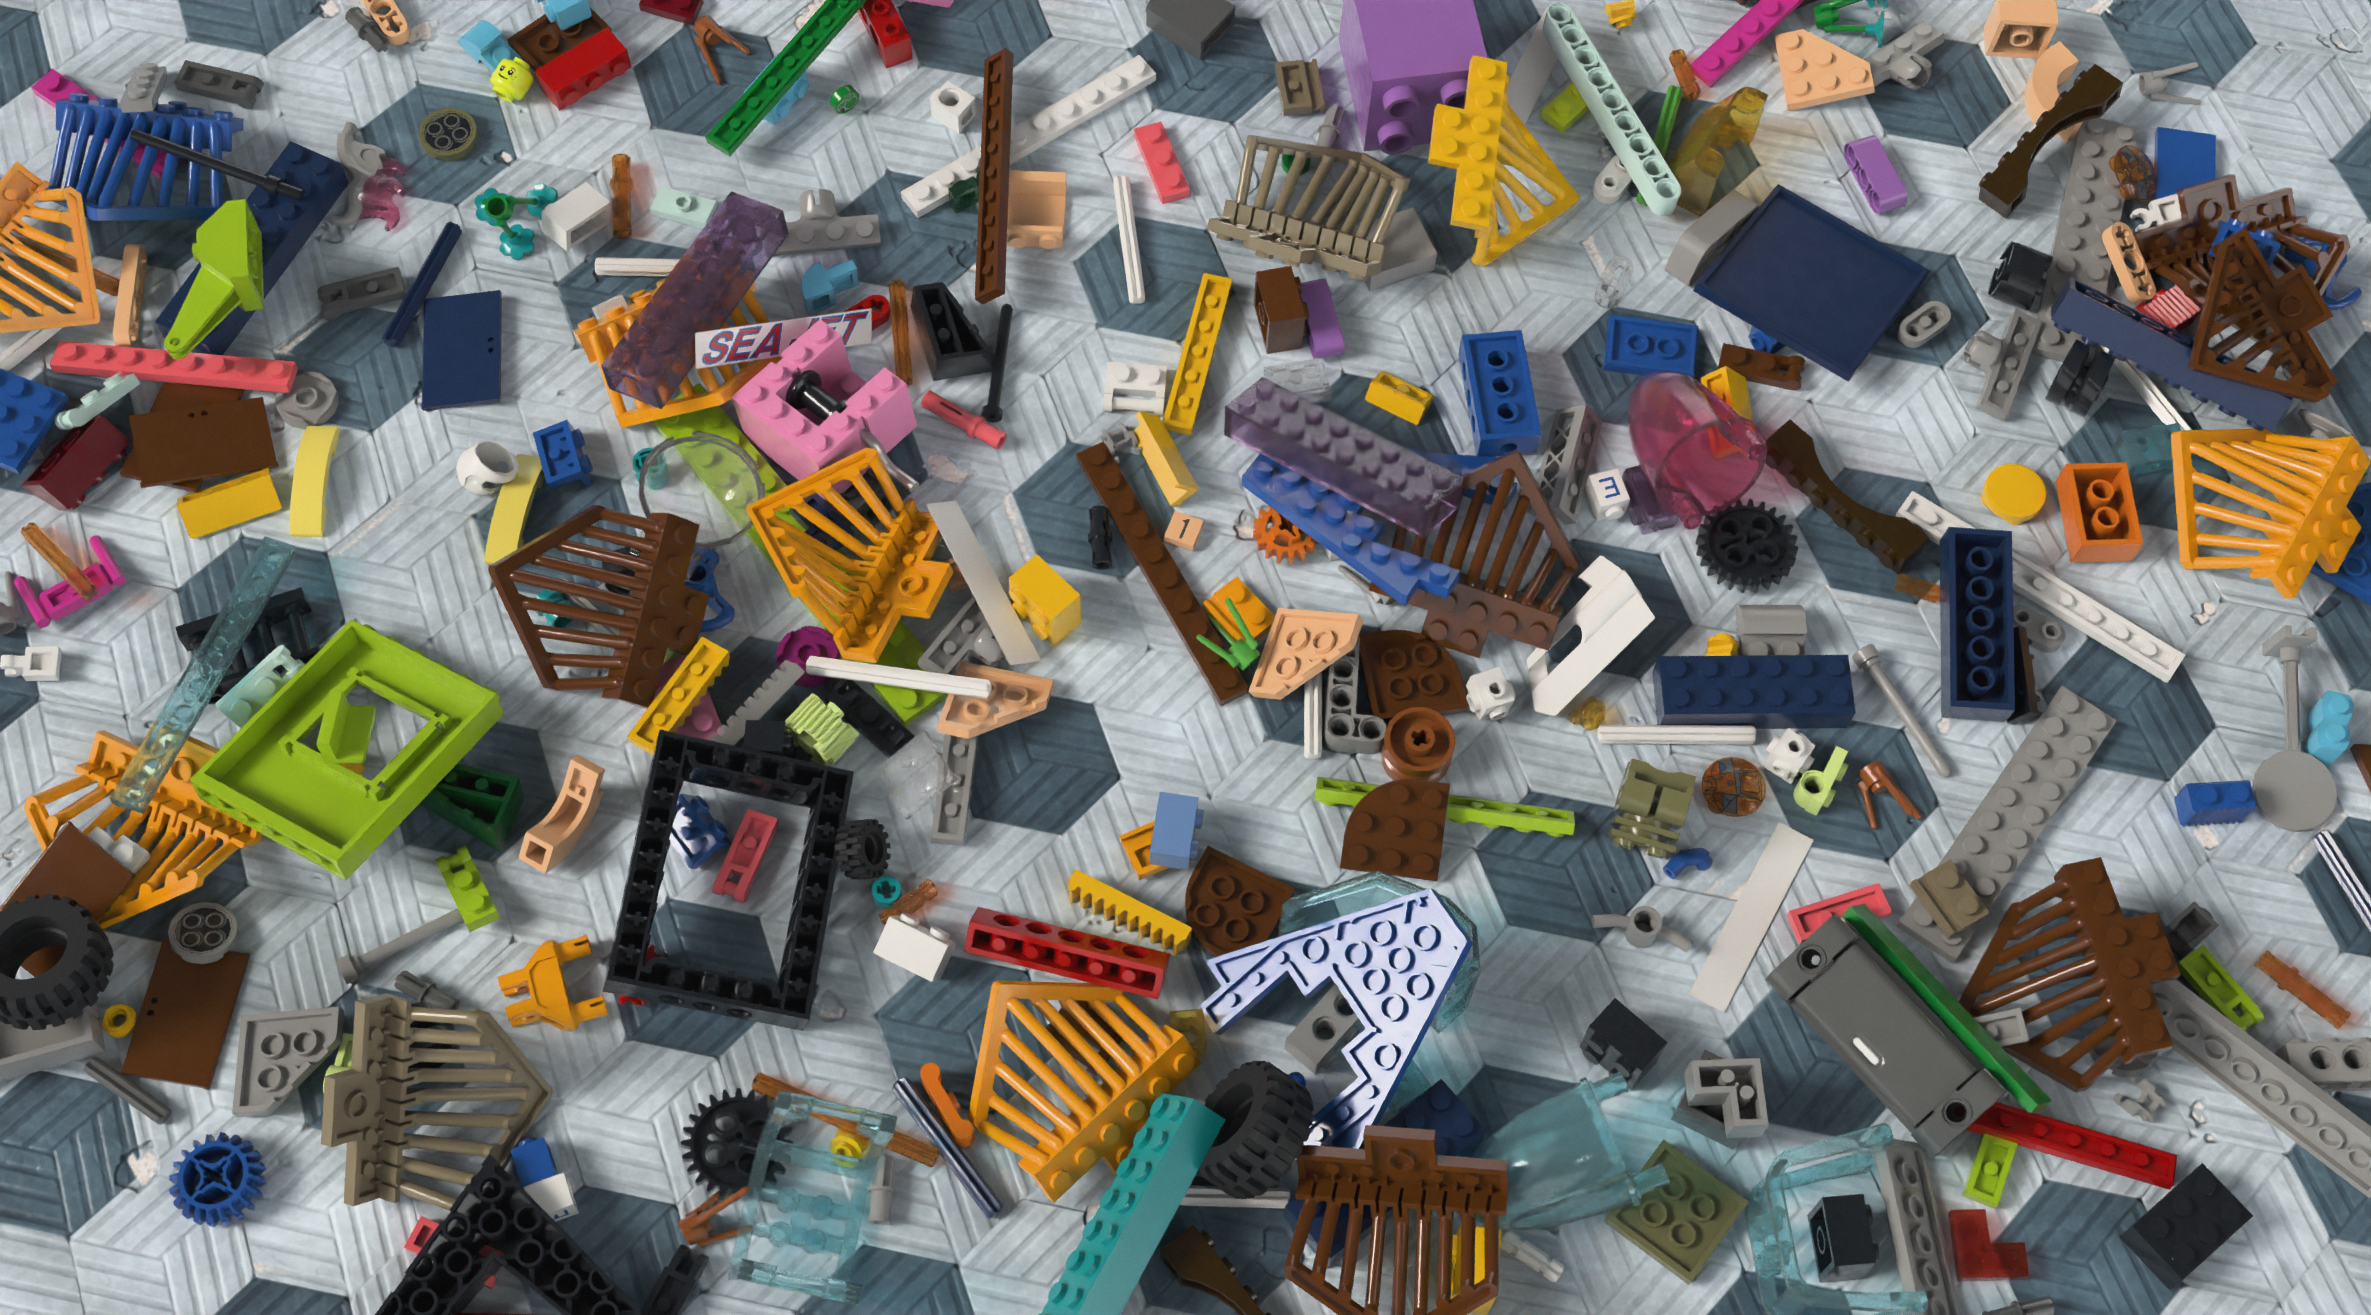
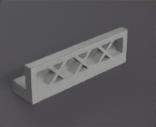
M1587 404L1556 410L1537 483L1545 497L1553 492L1549 506L1565 525L1576 523L1602 425V420ZM1573 417L1572 423L1562 430L1564 420ZM1567 440L1566 447L1556 456L1557 448ZM1560 466L1559 473L1548 481L1550 473ZM1530 505L1529 512L1533 516H1537L1532 506Z

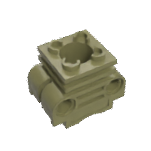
M1632 758L1627 763L1614 807V812L1622 814L1623 817L1616 815L1610 825L1620 828L1619 830L1612 828L1607 834L1608 838L1614 839L1612 845L1629 850L1634 845L1646 848L1644 854L1660 859L1666 858V854L1671 855L1675 853L1677 846L1667 844V841H1678L1680 833L1670 831V829L1678 830L1684 825L1694 791L1693 787L1696 776L1682 772H1664L1654 768L1647 762Z

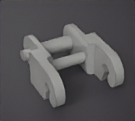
M1122 422L1119 423L1120 428L1108 433L1106 430H1103V436L1101 437L1102 441H1106V446L1117 464L1120 462L1118 456H1115V448L1128 443L1129 446H1133L1138 455L1142 454V448L1138 446L1139 443L1133 431L1128 432V426L1125 427ZM1123 434L1125 439L1113 443L1112 438Z
M2139 1076L2129 1077L2130 1081L2142 1090V1095L2134 1103L2129 1099L2123 1101V1096L2119 1093L2113 1099L2132 1116L2137 1114L2143 1121L2152 1123L2155 1120L2152 1114L2158 1107H2165L2166 1101L2163 1099V1096L2154 1092L2156 1087L2146 1079L2140 1081L2138 1080ZM2146 1097L2152 1101L2147 1110L2141 1106Z

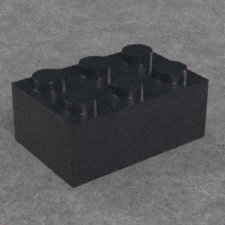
M2202 1163L2119 1237L2170 1290L2193 1272L2250 1220L2253 1215Z

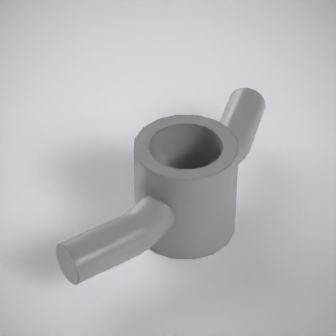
M1649 906L1637 907L1632 911L1630 917L1621 914L1592 915L1593 928H1623L1626 940L1637 948L1649 947L1654 943L1656 937L1669 941L1686 953L1693 944V941L1678 931L1663 926L1660 914ZM1643 922L1650 927L1651 931L1643 932L1635 924Z

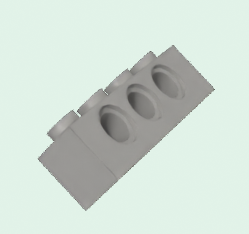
M1336 984L1333 985L1290 1033L1285 1042L1284 1049L1314 1074L1321 1067L1329 1068L1338 1056L1336 1050L1343 1042L1346 1045L1351 1042L1360 1031L1358 1025L1361 1021L1355 1013L1345 1016L1338 1011V1007L1350 1005ZM1320 1029H1327L1334 1037L1329 1040H1323L1317 1036L1316 1032Z
M2369 1037L2356 1038L2351 1040V1042H2339L2338 1038H2326L2319 1040L2318 1043H2306V1040L2301 1038L2286 1041L2285 1045L2274 1053L2323 1091L2371 1090V1038ZM2311 1058L2319 1062L2321 1069L2313 1065ZM2344 1058L2349 1059L2353 1063L2354 1068L2349 1067Z

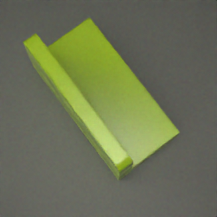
M329 690L316 743L325 763L365 762L377 712L374 705H349L343 690Z

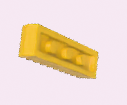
M702 636L627 735L628 741L653 756L659 730L677 733V728L684 725L686 716H691L692 708L699 705L700 697H705L707 688L714 685L715 677H720L722 668L729 665V651Z
M1077 869L1074 870L1068 880L1069 902L1073 903L1080 898V908L1082 909L1092 904V914L1094 915L1100 910H1104V920L1106 921L1114 915L1116 926L1121 925L1125 921L1127 922L1128 932L1137 927L1139 928L1138 937L1142 938L1149 933L1151 944L1161 939L1163 950L1173 945V955L1175 956L1185 951L1191 941L1192 927Z

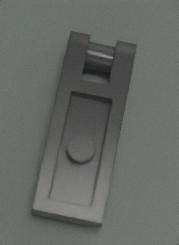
M185 60L174 82L177 90L236 103L245 109L253 108L256 102L255 95L260 93L264 86L263 81L256 76ZM239 86L244 87L245 90L240 91L238 90Z
M399 267L327 284L317 290L318 298L323 302L321 307L322 315L327 320L337 319L344 313L403 299L406 295ZM343 296V299L336 300L337 297Z

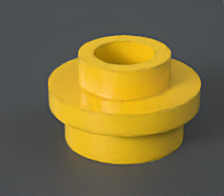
M126 1004L113 1005L105 1011L102 1018V1027L111 1037L122 1038L134 1031L138 1017L134 1009ZM125 1017L126 1021L124 1024L117 1027V1020Z

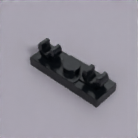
M2021 626L2014 627L2015 711L2006 720L2007 723L2012 725L2025 720L2033 721L2042 715V712L2038 711L2037 702H2040L2041 699L2035 693L2032 660L2035 658L2029 652V645L2032 644V640L2027 638L2026 628Z
M843 678L825 696L827 703L832 702L838 706L844 713L843 717L892 762L916 741L915 736L853 680Z

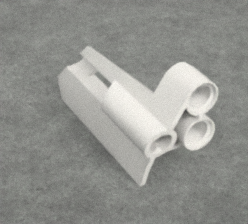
M1601 555L1577 577L1578 580L1582 579L1590 590L1557 625L1549 650L1576 624L1582 631L1581 643L1549 675L1545 658L1548 650L1537 647L1527 658L1534 711L1537 713L1556 717L1655 619L1653 613L1643 600L1642 594L1634 585L1627 572L1621 570Z

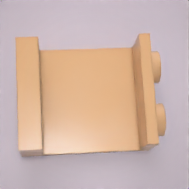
M1009 170L1007 246L1015 248H1063L1067 192L1066 172Z

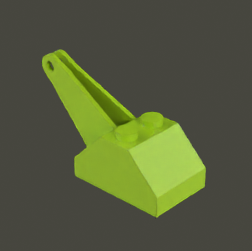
M246 199L226 201L196 230L197 243L192 244V252L195 261H200L201 268L171 330L164 340L165 348L174 359L186 357L237 306L244 311L264 309L262 233Z

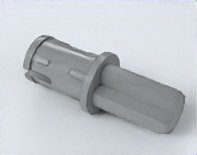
M1333 104V106L1328 108L1324 123L1318 128L1319 137L1316 145L1333 148L1336 139L1340 137V126L1345 109L1340 107L1339 104Z
M882 1154L874 1158L872 1186L868 1187V1192L871 1193L868 1222L873 1225L883 1226L889 1225L891 1222V1199L896 1189L892 1187L895 1159L890 1155Z

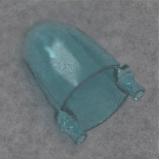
M1621 1071L1594 1083L1591 1080L1588 1081L1586 1077L1580 1079V1083L1541 1101L1510 1120L1477 1148L1471 1158L1508 1160L1510 1192L1506 1216H1498L1499 1228L1530 1230L1575 1222L1618 1209L1631 1203L1637 1206L1641 1204V1195L1671 1184L1662 1163L1635 1175H1632L1631 1172L1628 1173L1600 1108L1602 1106L1601 1102L1629 1092ZM1476 1214V1221L1484 1224V1217L1481 1214Z

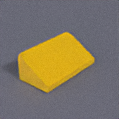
M1381 371L1371 381L1365 396L1367 402L1415 425L1421 422L1435 398L1433 394L1385 371Z

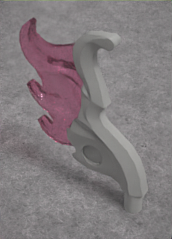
M346 122L342 133H338L337 154L342 165L354 179L348 183L349 208L347 213L341 217L330 216V222L333 226H351L361 219L380 218L387 222L385 230L388 232L394 229L400 221V213L398 207L392 201V196L398 193L400 196L405 197L401 183L393 177V174L398 172L404 176V168L400 162L385 158L386 152L375 145L355 141L354 134L357 126L352 122Z

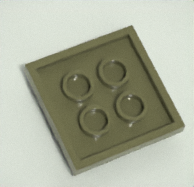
M1663 1139L1604 1222L1690 1285L1749 1201Z

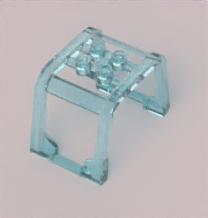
M779 1090L757 1144L747 1186L749 1187V1192L745 1195L730 1262L728 1280L740 1283H755L769 1286L770 1288L774 1287L821 1297L822 1299H830L833 1303L843 1305H858L863 1284L849 1282L872 1173L894 1134L897 1116ZM811 1112L859 1122L856 1132L870 1138L861 1159L777 1141L776 1138L784 1120L808 1121ZM768 1161H777L855 1179L850 1205L845 1206L833 1203L831 1198L826 1195H819L817 1197L802 1195L793 1188H784L781 1191L763 1188ZM759 1201L776 1204L777 1209L782 1213H789L795 1210L790 1220L791 1226L784 1221L776 1222L774 1225L756 1222ZM830 1216L846 1220L842 1240L826 1237L819 1229L807 1231L812 1218L824 1220ZM752 1235L768 1238L769 1242L775 1247L789 1244L803 1247L804 1251L808 1254H816L821 1250L839 1254L834 1278H818L777 1269L778 1266L747 1260Z
M1878 1124L1785 1150L1773 1160L1766 1177L1750 1191L1747 1197L1749 1202L1745 1207V1218L1760 1299L1767 1315H1804L1800 1313L1807 1306L1882 1312L1874 1315H1922L1928 1309L1926 1291L1872 1293L1816 1290L1808 1286L1802 1279L1799 1271L1784 1190L1824 1180L1866 1174L1874 1165L1872 1155L1877 1152L1886 1151L1894 1142L1892 1129L1888 1124ZM1857 1151L1851 1155L1784 1173L1790 1166ZM1767 1195L1770 1210L1761 1211V1202ZM1782 1271L1787 1289L1778 1298L1774 1275H1780Z

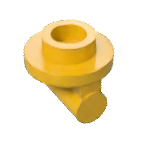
M1623 0L1606 4L1605 13L1608 15L1609 25L1615 24L1616 29L1633 25L1632 19L1637 18L1634 10V0Z
M1718 633L1708 639V651L1705 656H1738L1739 643L1732 635Z
M839 1128L836 1136L831 1141L830 1149L838 1161L847 1165H853L860 1161L864 1153L868 1152L871 1141Z

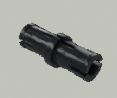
M1101 505L1093 506L1089 509L1091 529L1088 534V542L1091 544L1092 567L1104 570L1112 566L1110 543L1113 541L1112 532L1109 531L1108 508Z

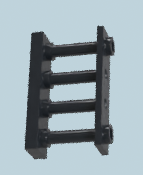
M302 587L175 627L178 638L187 651L195 650L203 683L191 688L201 705L216 704L255 668H247L239 639L241 634L258 630L266 658L276 649L271 631L272 624L289 620L298 653L290 656L295 660L300 659L304 664H307L320 651L319 646L310 648L302 620L304 614L312 612L310 602ZM226 640L235 673L216 679L208 646ZM282 665L274 668L279 673L285 670Z

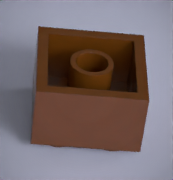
M1292 266L1256 272L1253 305L1267 354L1302 348L1303 336L1307 335L1305 320L1309 319L1308 306L1306 302H1301V281L1299 276L1294 277Z

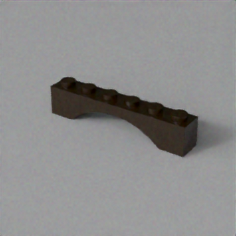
M2096 64L2088 71L2083 70L2075 79L2074 86L2068 92L2065 90L2059 95L2053 109L2050 112H2043L2036 122V127L2031 132L2026 131L2018 140L2017 147L2011 153L2008 151L2001 157L1996 170L1993 173L1988 172L1984 175L1979 183V200L2007 219L2026 197L2028 172L2036 155L2043 146L2056 134L2074 124L2102 117L2120 97L2123 86L2122 81Z
M1789 419L1765 441L1759 456L1763 458L1766 465L1776 469L1793 488L1799 489L1805 494L1815 507L1821 508L1827 513L1838 527L1844 528L1861 547L1867 548L1877 556L1883 566L1892 569L1898 575L1923 551L1929 537L1907 518L1889 516L1873 511L1845 495L1830 480L1822 468L1815 452L1813 438L1792 420Z
M1192 1225L1160 1250V1259L1181 1286L1198 1289L1216 1297L1232 1308L1237 1315H1264L1256 1304L1259 1300L1254 1291L1247 1284L1242 1287L1234 1277L1237 1274L1236 1269L1226 1257L1220 1259L1213 1250L1216 1245L1205 1230L1199 1232Z

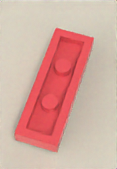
M1162 122L1135 128L1134 137L1161 203L1165 204L1190 197V189Z
M1877 883L1790 910L1786 916L1799 945H1801L1833 915L1837 914L1844 917L1843 914L1850 906L1866 904L1879 919L1889 917L1892 910L1880 884Z

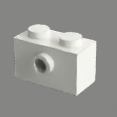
M585 182L576 189L570 190L555 203L547 205L541 211L542 232L564 250L568 251L611 222V202Z
M902 912L901 915L889 916L873 953L931 982L941 979L957 944L948 939L950 934L936 927H931L929 930L919 925L920 919L905 912Z

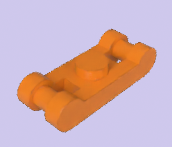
M930 1062L924 1064L920 1069L923 1088L959 1147L962 1149L970 1148L975 1142L972 1123L961 1119L957 1113L961 1110V1106L953 1092L946 1094L942 1087L939 1066Z

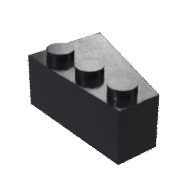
M943 282L914 286L910 308L933 381L991 372L996 351L979 335L980 330L975 324L970 323L963 313L964 309Z

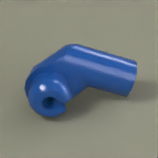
M1704 848L1682 849L1663 867V871L1669 878L1675 879L1687 866L1696 865L1698 870L1705 871L1712 866L1713 860L1709 856V851Z

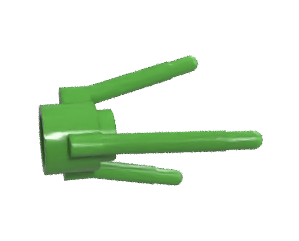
M1226 598L1225 603L1243 633L1246 642L1243 638L1236 642L1209 613H1206L1207 618L1213 628L1231 646L1228 651L1232 655L1201 634H1198L1196 638L1227 660L1233 668L1238 666L1242 671H1245L1261 656V653L1256 649L1259 643L1252 637L1232 600Z

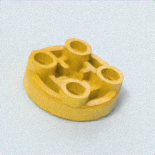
M2010 463L1998 466L1990 472L1983 485L1981 501L1995 515L2007 520L2009 524L2017 526L2022 524L2023 521L2035 517L2040 512L2046 501L2047 492L2043 480L2035 471L2024 465Z

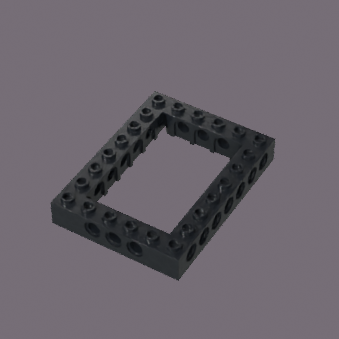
M659 730L603 992L803 1031L810 1020L838 864L836 856L839 855V850H835V845L839 844V841L836 839V836L841 834L839 829L845 825L854 772ZM683 781L810 808L778 984L769 978L762 977L761 980L735 975L734 971L728 970V973L703 969L701 968L702 965L695 964L693 967L668 962V958L665 957L651 958L646 963V966L643 965L651 940V926L658 906L656 902L664 877L663 868L671 843L669 839L677 814L676 805Z

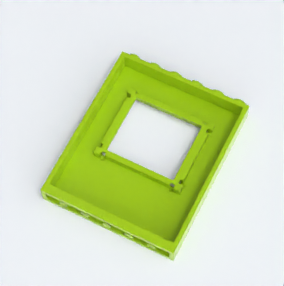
M351 619L190 778V781L199 798L347 881L504 715V712L499 702L500 697L498 693L491 687H482L474 683L469 676L465 674L459 675L451 671L444 663L440 661L434 662L426 658L419 650L408 649L401 645L394 637L389 636L387 638L379 634L372 626L368 624L362 625ZM359 684L429 722L370 781L338 763H325L320 753L301 743L322 721L329 690H343L345 696H347ZM381 783H383L384 786L383 790L381 787H379Z

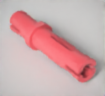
M931 390L927 391L921 401L923 408L966 431L968 437L972 439L978 438L997 450L1005 443L1006 433L990 425L983 416H975Z

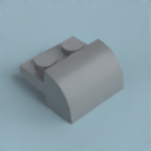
M1736 605V637H1739V656L1805 655L1804 635L1807 634V622L1802 605Z

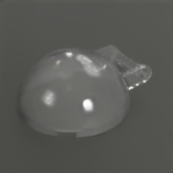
M692 432L691 437L676 440L672 436L657 445L650 452L640 470L639 500L646 518L650 519L651 513H671L700 524L693 549L695 551L692 554L685 579L686 582L691 578L707 550H714L732 544L750 530L753 523L746 508L748 505L765 497V483L762 484L757 472L758 465L745 449L733 441L716 434ZM643 530L640 531L638 537L645 538ZM631 548L630 553L635 556L640 554L637 550Z

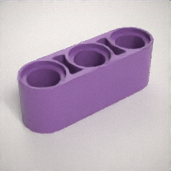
M1875 135L1848 142L1844 145L1845 160L1874 213L1880 214L1907 204L1906 189Z
M1323 278L1301 282L1302 294H1300L1301 302H1306L1308 306L1309 319L1305 320L1307 326L1306 336L1313 359L1344 355V339L1327 280Z

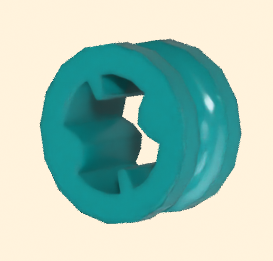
M882 876L874 881L872 885L874 903L883 909L894 908L900 903L902 891L900 883L896 878ZM889 886L891 891H896L895 894L891 892V898L884 899L883 894H878L879 891L883 892L882 888Z

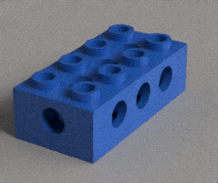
M1522 330L1462 335L1458 356L1476 456H1503L1514 450L1520 451L1521 454L1537 453L1541 429Z

